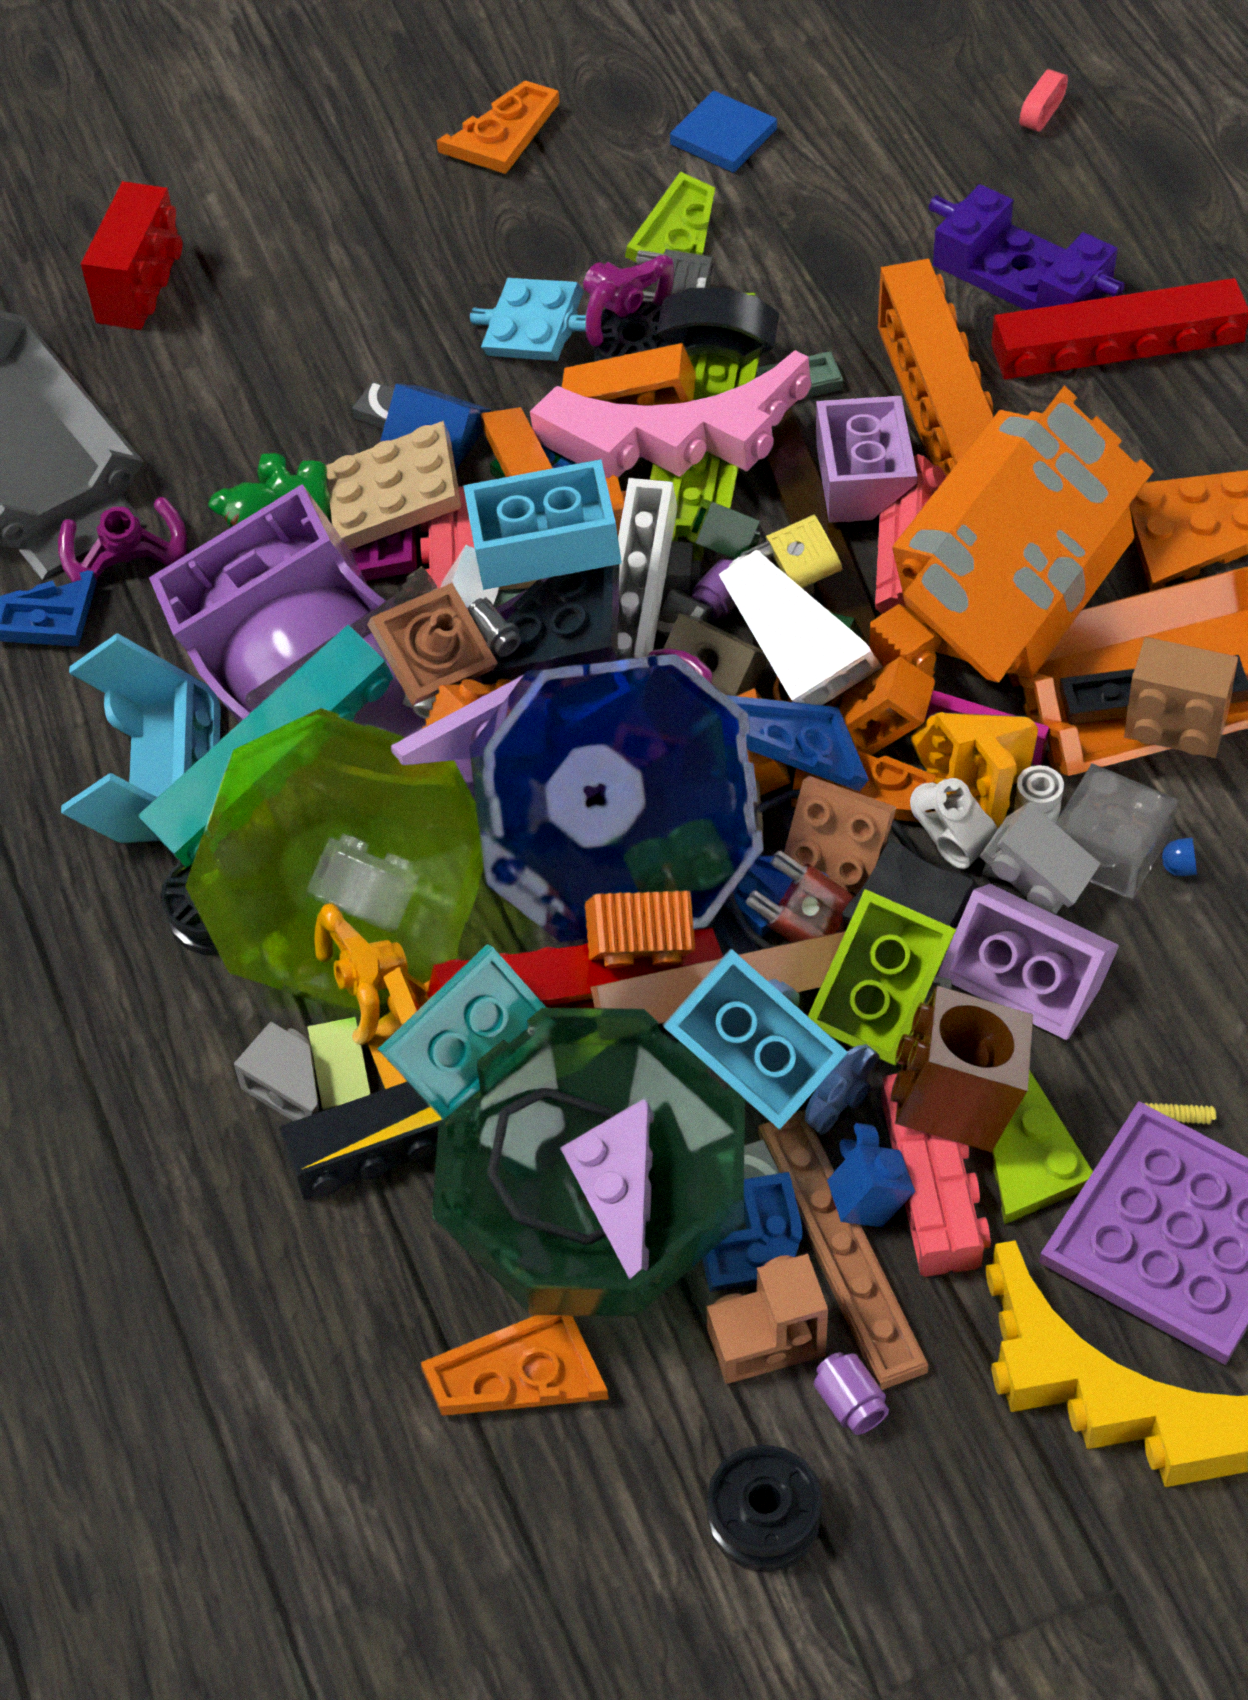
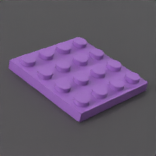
M1138 1101L1044 1247L1039 1263L1226 1365L1248 1328V1158Z

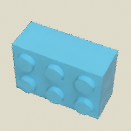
M601 459L463 485L483 590L622 564L616 522Z
M732 949L723 956L663 1024L672 1035L778 1129L783 1127L848 1053Z

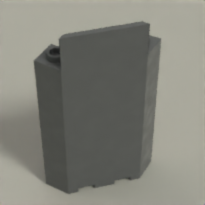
M0 310V546L18 549L40 579L44 580L63 570L58 555V536L64 520L71 519L77 524L74 551L78 562L86 558L99 538L96 527L99 526L100 515L105 510L120 506L129 508L133 516L139 518L142 528L148 526L123 496L144 461L28 320L23 316Z

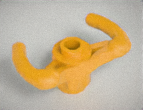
M328 903L322 907L317 916L314 939L315 955L321 962L331 960L333 957V940L341 950L340 960L334 962V975L340 989H347L351 996H357L361 1019L358 1028L352 1034V1039L356 1044L364 1045L373 1039L378 1029L380 1016L378 992L387 988L383 977L398 967L408 973L406 956L398 942L391 943L389 940L368 943L343 919L339 908L334 904Z

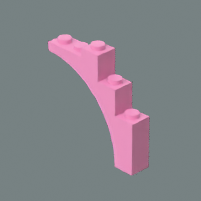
M795 350L773 369L745 385L716 396L678 404L652 406L615 404L584 397L556 386L530 411L533 431L541 445L577 464L601 459L605 477L610 478L612 474L620 477L626 470L631 469L635 465L639 457L681 477L692 465L697 464L703 458L706 451L748 471L759 459H763L769 454L774 441L772 426L777 425L782 420L784 414L809 392L811 388L809 357Z

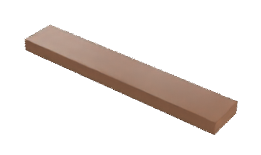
M846 931L739 954V956L767 981L771 979H777L779 982L783 981L796 992L819 988L826 977ZM722 958L592 986L591 992L600 1036L666 1022Z
M805 1109L794 1113L781 1129H778L772 1122L759 1125L758 1135L761 1140L764 1139L779 1173H790L804 1233L874 1380L884 1390L928 1373V1363L861 1225L840 1221L827 1182L828 1178L835 1171L815 1130L805 1122Z

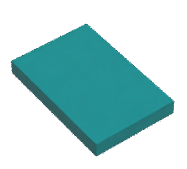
M487 944L388 1038L378 1050L444 1122L449 1123L556 1018L491 945Z

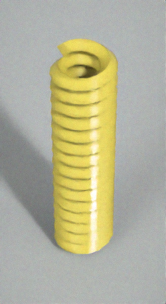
M1147 1102L1144 1103L1183 1124L1191 1122L1192 1124L1197 1123L1199 1125L1202 1123L1204 1125L1207 1123L1209 1125L1211 1124V1119H1216V1110L1213 1106L1208 1107L1206 1105L1203 1107L1201 1105L1198 1107V1105L1193 1106L1192 1104L1190 1106L1187 1104L1185 1106L1182 1104L1179 1106L1175 1104L1173 1106L1172 1103L1170 1105L1167 1103L1165 1105L1162 1103L1159 1105L1157 1103L1154 1105L1150 1103L1148 1105Z

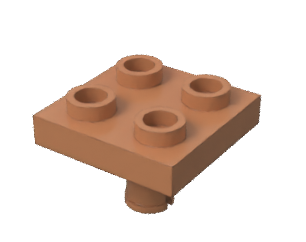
M453 583L371 617L367 624L412 706L438 694V686L460 685L462 680H472L492 671L497 665L495 657L486 645V641Z
M808 776L802 782L784 853L803 867L807 866L814 872L816 870L824 872L829 876V882L834 886L858 894L873 872L886 847L896 806Z

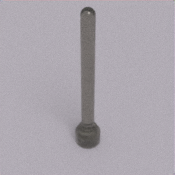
M420 567L406 576L407 582L401 585V592L349 626L364 639L372 633L367 625L371 617L436 590L438 587L423 567ZM333 637L250 691L245 698L247 706L251 709L257 708Z

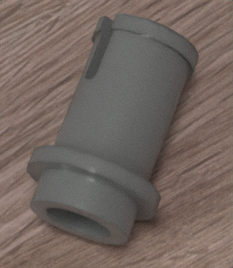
M484 597V599L479 598L469 605L467 609L483 638L487 641L486 645L490 648L492 654L505 657L518 648L521 643L519 628L514 623H508L493 607L492 602L487 597Z

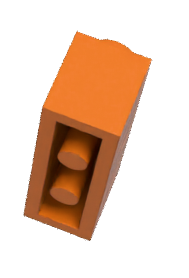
M683 343L566 367L564 368L562 388L584 397L615 404L644 406L678 404L694 400L696 372Z

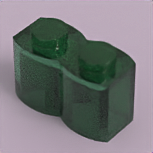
M699 819L688 822L675 829L667 838H652L640 842L629 849L623 856L637 891L641 893L706 890L723 883L735 872L725 845L711 819Z

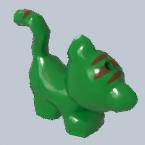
M277 453L262 454L257 471L260 483L243 482L231 489L223 488L210 497L208 506L213 512L223 516L227 525L231 528L303 484L329 520L331 516L330 494L326 483L328 469L326 464L320 461H302L298 467L297 475H293L286 469V458Z

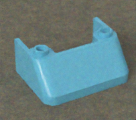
M116 633L72 664L69 668V674L105 693L104 709L108 722L114 728L131 736L129 782L109 773L61 805V813L119 843L160 841L138 815L220 741V702L214 691L206 683Z

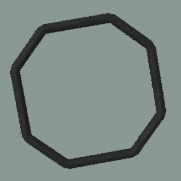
M540 1088L503 1107L500 1111L487 1171L488 1180L513 1219L520 1225L583 1245L594 1244L606 1237L602 1227L586 1235L523 1215L497 1175L509 1115L545 1097L607 1117L608 1119L617 1115L609 1107L550 1088Z

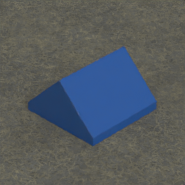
M396 384L380 442L394 440L412 433L421 426H431L444 421L450 433L455 470H457L483 431L480 413L492 412L493 410L419 385Z

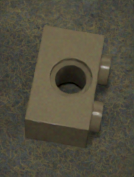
M680 613L663 648L686 651L699 658L705 665L710 653L715 651L718 656V666L712 673V686L706 696L718 703H721L726 695L738 696L756 688L768 662L762 649L698 617ZM669 665L665 666L671 669L668 675L671 679L681 684L689 680L686 670Z

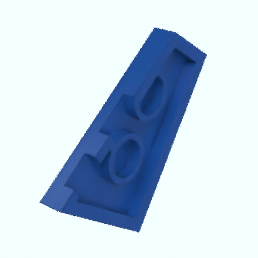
M726 695L718 705L719 713L733 745L860 791L869 781L839 707Z

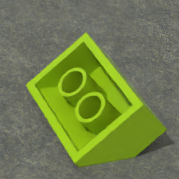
M865 889L808 1017L835 1041L850 1048L867 1044L879 1054L880 1060L895 1066V1056L899 1041L903 1034H910L916 1009L920 1002L924 1003L956 929Z

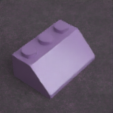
M902 396L816 401V446L828 521L831 523L873 520L917 484V472Z
M988 884L973 890L937 976L952 979L953 985L981 999L1033 1014L1034 1025L1068 1040L1100 990L1119 945L992 884Z

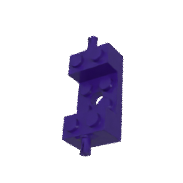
M979 184L963 201L956 204L941 198L939 195H935L930 201L929 211L946 218L935 229L933 266L1024 310L1100 299L1104 293L1112 297L1120 296L1124 290L1125 283L1114 279L1117 247L1085 232H1082L1067 249L1057 246L1011 224L1014 199ZM1019 266L1028 267L1027 269H1023L1022 271L1015 269Z

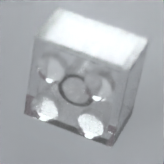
M1092 763L1055 824L1101 863L1089 882L1133 900L1172 833L1178 799Z
M342 834L339 841L330 837L306 890V896L323 904H334L344 913L394 933L399 926L420 877L411 872L414 864L390 853L386 854L384 860L366 853L369 847L367 843L346 834Z

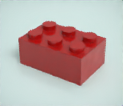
M121 182L81 262L95 323L142 330L148 315L154 313L156 298L161 288L167 285L170 269L174 260L180 258L183 247L182 237L177 234L175 225L176 208L171 205L168 188Z

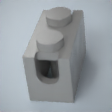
M1028 802L1005 818L979 856L991 866L993 872L998 877L1011 883L1026 896L1029 903L1055 915L1063 904L1067 907L1075 904L1101 864L1031 802Z

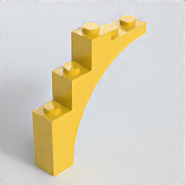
M1016 1240L995 1244L992 1264L986 1265V1278L991 1295H999L1004 1311L999 1312V1324L1004 1341H1001L998 1362L992 1363V1376L998 1395L1006 1394L1011 1412L1068 1402L1071 1426L1074 1432L1082 1431L1087 1449L1145 1439V1451L1149 1465L1152 1470L1159 1469L1164 1487L1248 1472V1395L1232 1396L1194 1392L1154 1381L1115 1363L1081 1339L1050 1307L1030 1277Z

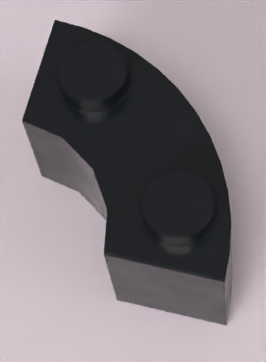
M688 288L663 299L656 334L669 346L683 343L689 357L696 354H718L729 357L744 366L774 348L780 313L755 295H748L724 288Z

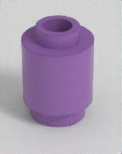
M718 560L692 589L691 597L713 608L708 623H715L718 619L726 618L737 606L718 575L729 568V565L734 560Z
M838 1352L827 1357L819 1364L816 1370L818 1375L813 1385L842 1427H850L855 1435H860L873 1429L885 1419L889 1413V1408L884 1403L886 1395L856 1354L843 1355V1353Z

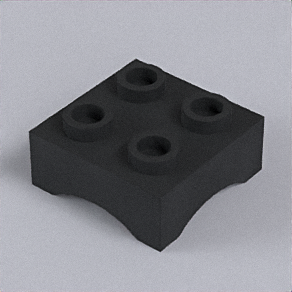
M890 840L870 877L843 911L844 931L847 930L865 889L945 925L956 928L974 890V881L959 873L938 868L919 858L905 846Z

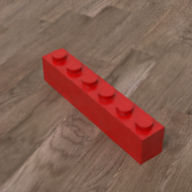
M1230 278L994 315L991 345L1004 380L1242 343L1245 340L1248 325V306L1236 279Z
M713 928L694 930L695 950L687 956L681 957V964L673 966H653L652 958L634 959L633 966L606 968L604 960L589 959L588 943L563 948L545 947L538 951L518 954L499 953L556 1018L548 1027L571 1024L595 1016L596 1012L591 992L592 986L723 958ZM453 959L442 964H434L427 991L428 999L438 992L470 960Z

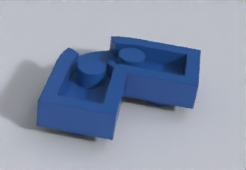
M789 1172L740 1180L737 1189L747 1229L701 1237L699 1246L710 1292L757 1284L758 1267L765 1266L767 1262L779 1256L789 1255L793 1258L796 1256L799 1243L802 1240V1223Z

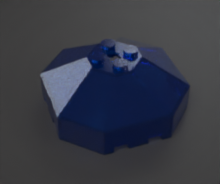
M655 654L527 670L469 747L485 884L559 942L587 938L585 902L593 895L600 893L624 894L629 892L690 891L693 929L707 927L763 851L761 830H756L753 802H758L754 763L748 761L746 734H750L748 714L676 654ZM598 784H601L604 787L601 792V796L605 799L602 806L593 804L590 808H587L584 804L587 800V796L583 792L584 788L587 785L595 788Z

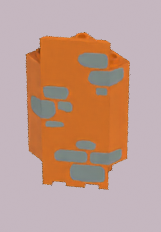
M1065 385L1043 413L1031 411L1026 416L999 410L892 546L906 609L938 637L936 639L937 645L935 648L937 650L935 652L969 662L987 680L998 683L1006 673H1014L1028 678L1035 676L1133 541L1134 532L1129 504L1154 472L1142 459L1134 462L1118 446L1122 440L1097 416L1090 420L1073 403L1077 397Z

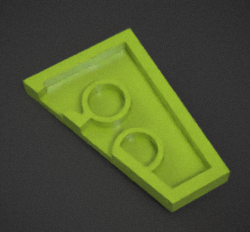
M680 171L627 245L625 258L636 262L639 250L664 254V251L668 249L703 255L715 187Z
M1029 1070L1028 1092L992 1151L993 1169L1002 1201L1001 1210L1004 1225L1079 1193L1093 1173Z

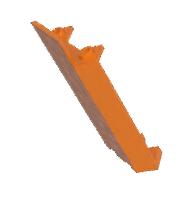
M1248 566L1084 608L1033 678L1007 673L1013 687L1021 685L1024 689L1027 702L1024 704V710L1027 717L1034 722L1050 727L1048 735L1050 752L1047 753V758L1054 770L1071 776L1172 749L1124 738L1126 718L1070 725L1059 692L1061 678L1135 669L1145 637L1232 656L1239 655L1248 680ZM1248 701L1230 703L1223 735L1248 729Z

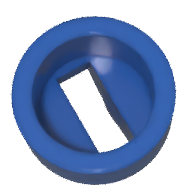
M1193 837L1169 842L1164 847L1162 853L1165 869L1175 876L1197 875Z

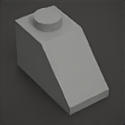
M270 1022L234 1062L240 1089L292 1121L321 1112L316 1072L309 1041L294 1029L289 1028L286 1031Z

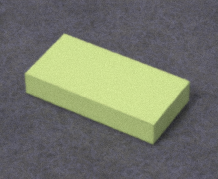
M355 1017L308 1026L323 1111L370 1095L361 1045L356 1044L352 1039L354 1030L358 1028Z

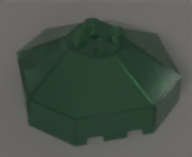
M541 1008L527 1020L528 1028L510 1043L503 1039L477 1061L480 1090L439 1123L432 1218L530 1315L637 1317L744 1222L745 1099L731 1087L725 1090L709 1075L708 1066L680 1041L674 1044L658 1029V1021L645 1009ZM540 1088H550L609 1107L617 1114L645 1098L654 1113V1122L649 1123V1147L653 1152L652 1168L648 1174L649 1181L651 1182L650 1221H646L645 1245L649 1250L647 1271L642 1268L629 1279L607 1236L594 1244L583 1245L520 1225L513 1219L489 1182L487 1175L498 1117L503 1107ZM546 1097L509 1115L497 1175L523 1215L586 1235L602 1227L594 1211L587 1209L586 1202L578 1201V1197L585 1196L560 1148L609 1120L607 1117Z

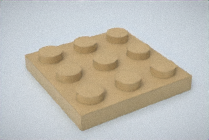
M444 421L431 426H421L410 434L394 440L382 441L373 448L354 455L342 456L335 462L326 465L328 469L327 479L332 525L350 550L461 509L450 433Z

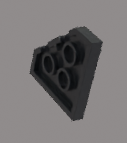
M620 564L549 577L545 582L538 579L513 604L516 611L506 620L508 623H514L519 628L520 645L508 656L500 657L498 654H493L497 665L492 671L480 676L483 683L494 684L499 679L513 680L528 672L532 675L618 658Z

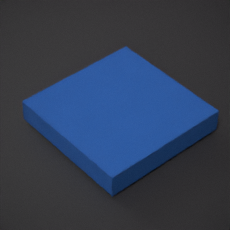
M713 90L670 133V144L734 173L777 130V118Z

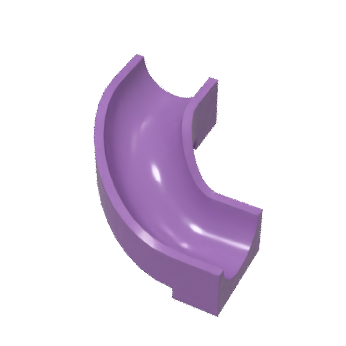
M303 484L149 577L173 636L187 651L200 676L239 722L246 718L347 625L354 629L386 661L394 676V679L389 682L387 691L378 700L366 703L355 714L354 720L348 728L341 733L331 735L320 746V750L313 760L305 765H299L292 771L307 783L331 796L378 815L408 823L442 828L488 829L524 824L557 814L594 796L670 750L617 660L613 658L533 675L541 682L544 749L538 752L402 765L399 759L392 754L391 745L421 730L423 726H426V720L418 716L413 711V708L402 704L405 692L367 625L371 617L394 608V606L368 587L349 547ZM527 590L495 609L507 620L516 611L513 604ZM480 676L472 679L481 684H484Z

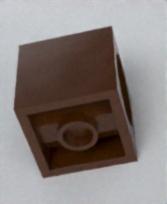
M937 985L928 1003H919L912 1022L911 1035L903 1034L897 1047L895 1062L902 1064L901 1072L895 1078L891 1092V1101L897 1102L895 1124L992 1152L1028 1092L1033 1014Z

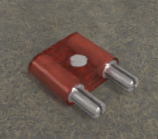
M782 851L776 852L774 858L771 859V865L793 880L778 905L758 891H753L749 895L750 897L747 898L746 904L769 920L768 927L791 943L835 934L843 921V911L855 896L811 864L807 863L802 866Z

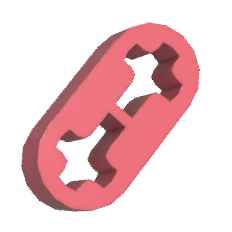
M1047 69L1023 104L1019 118L1020 126L1037 132L1044 128L1065 95L1068 84V76L1066 74Z

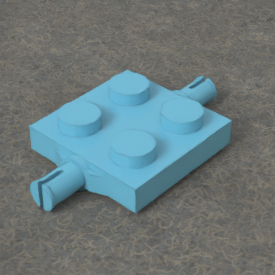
M507 278L495 308H473V313H470V321L473 325H489L481 348L488 356L558 361L564 343L574 331L586 332V315H578V306L584 290L578 282Z

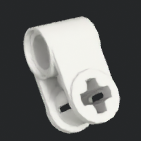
M949 778L942 780L938 784L933 782L924 783L916 787L911 795L910 805L914 817L921 823L935 842L943 858L954 867L959 869L968 868L981 855L998 830L994 821L983 811L970 793L968 786L962 780ZM956 791V793L947 794L946 792ZM935 809L936 811L926 812L925 810Z

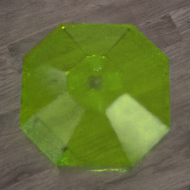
M320 708L232 751L185 887L230 974L360 1016L361 1012L357 996H351L347 989H340L336 982L334 962L340 960L341 950L333 940V957L331 960L321 962L316 958L315 925L318 913L322 907L328 903L336 905L341 911L343 919L368 943L389 940L391 943L398 942L406 956L408 973L420 982L425 983L431 978L434 964H442L457 957L459 951L457 948L465 923L469 920L479 888L478 882L485 860L489 857L494 838L454 760L402 765L399 759L392 754L391 745L403 740V736L369 724L366 726L340 718V714ZM328 858L332 864L341 863L343 871L338 874L339 883L333 885L329 879L322 881L319 879L317 873L323 869L321 863L323 859ZM388 988L378 992L380 1005L386 1003V998L390 996Z

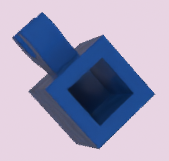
M856 1123L853 1127L857 1141L842 1139L839 1142L840 1152L845 1161L828 1178L827 1182L841 1222L883 1227L915 1193L901 1151L878 1147L879 1136L876 1128L873 1125Z

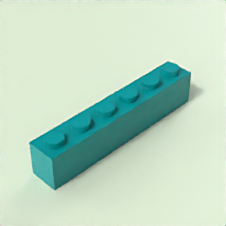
M347 625L145 808L138 817L186 868L193 862L203 860L212 852L215 842L229 829L232 830L242 825L249 817L250 810L264 797L267 798L277 793L283 786L285 778L295 768L313 760L318 754L320 746L331 735L341 733L353 722L355 714L366 703L378 700L387 691L389 682L394 679V676L386 661L354 629Z

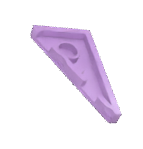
M528 672L391 745L392 754L399 759L402 765L538 752L544 749L541 682Z
M645 1098L560 1148L626 1274L636 1289L645 1285L644 1277L649 1265V1250L645 1245L646 1221H650L651 1182L649 1181L648 1174L652 1168L653 1152L649 1147V1123L654 1122V1113Z

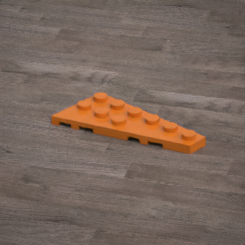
M1248 470L1146 482L1129 504L1134 540L1150 591L1165 588V583L1181 576L1187 580L1199 575L1200 568L1215 562L1225 564L1248 554Z

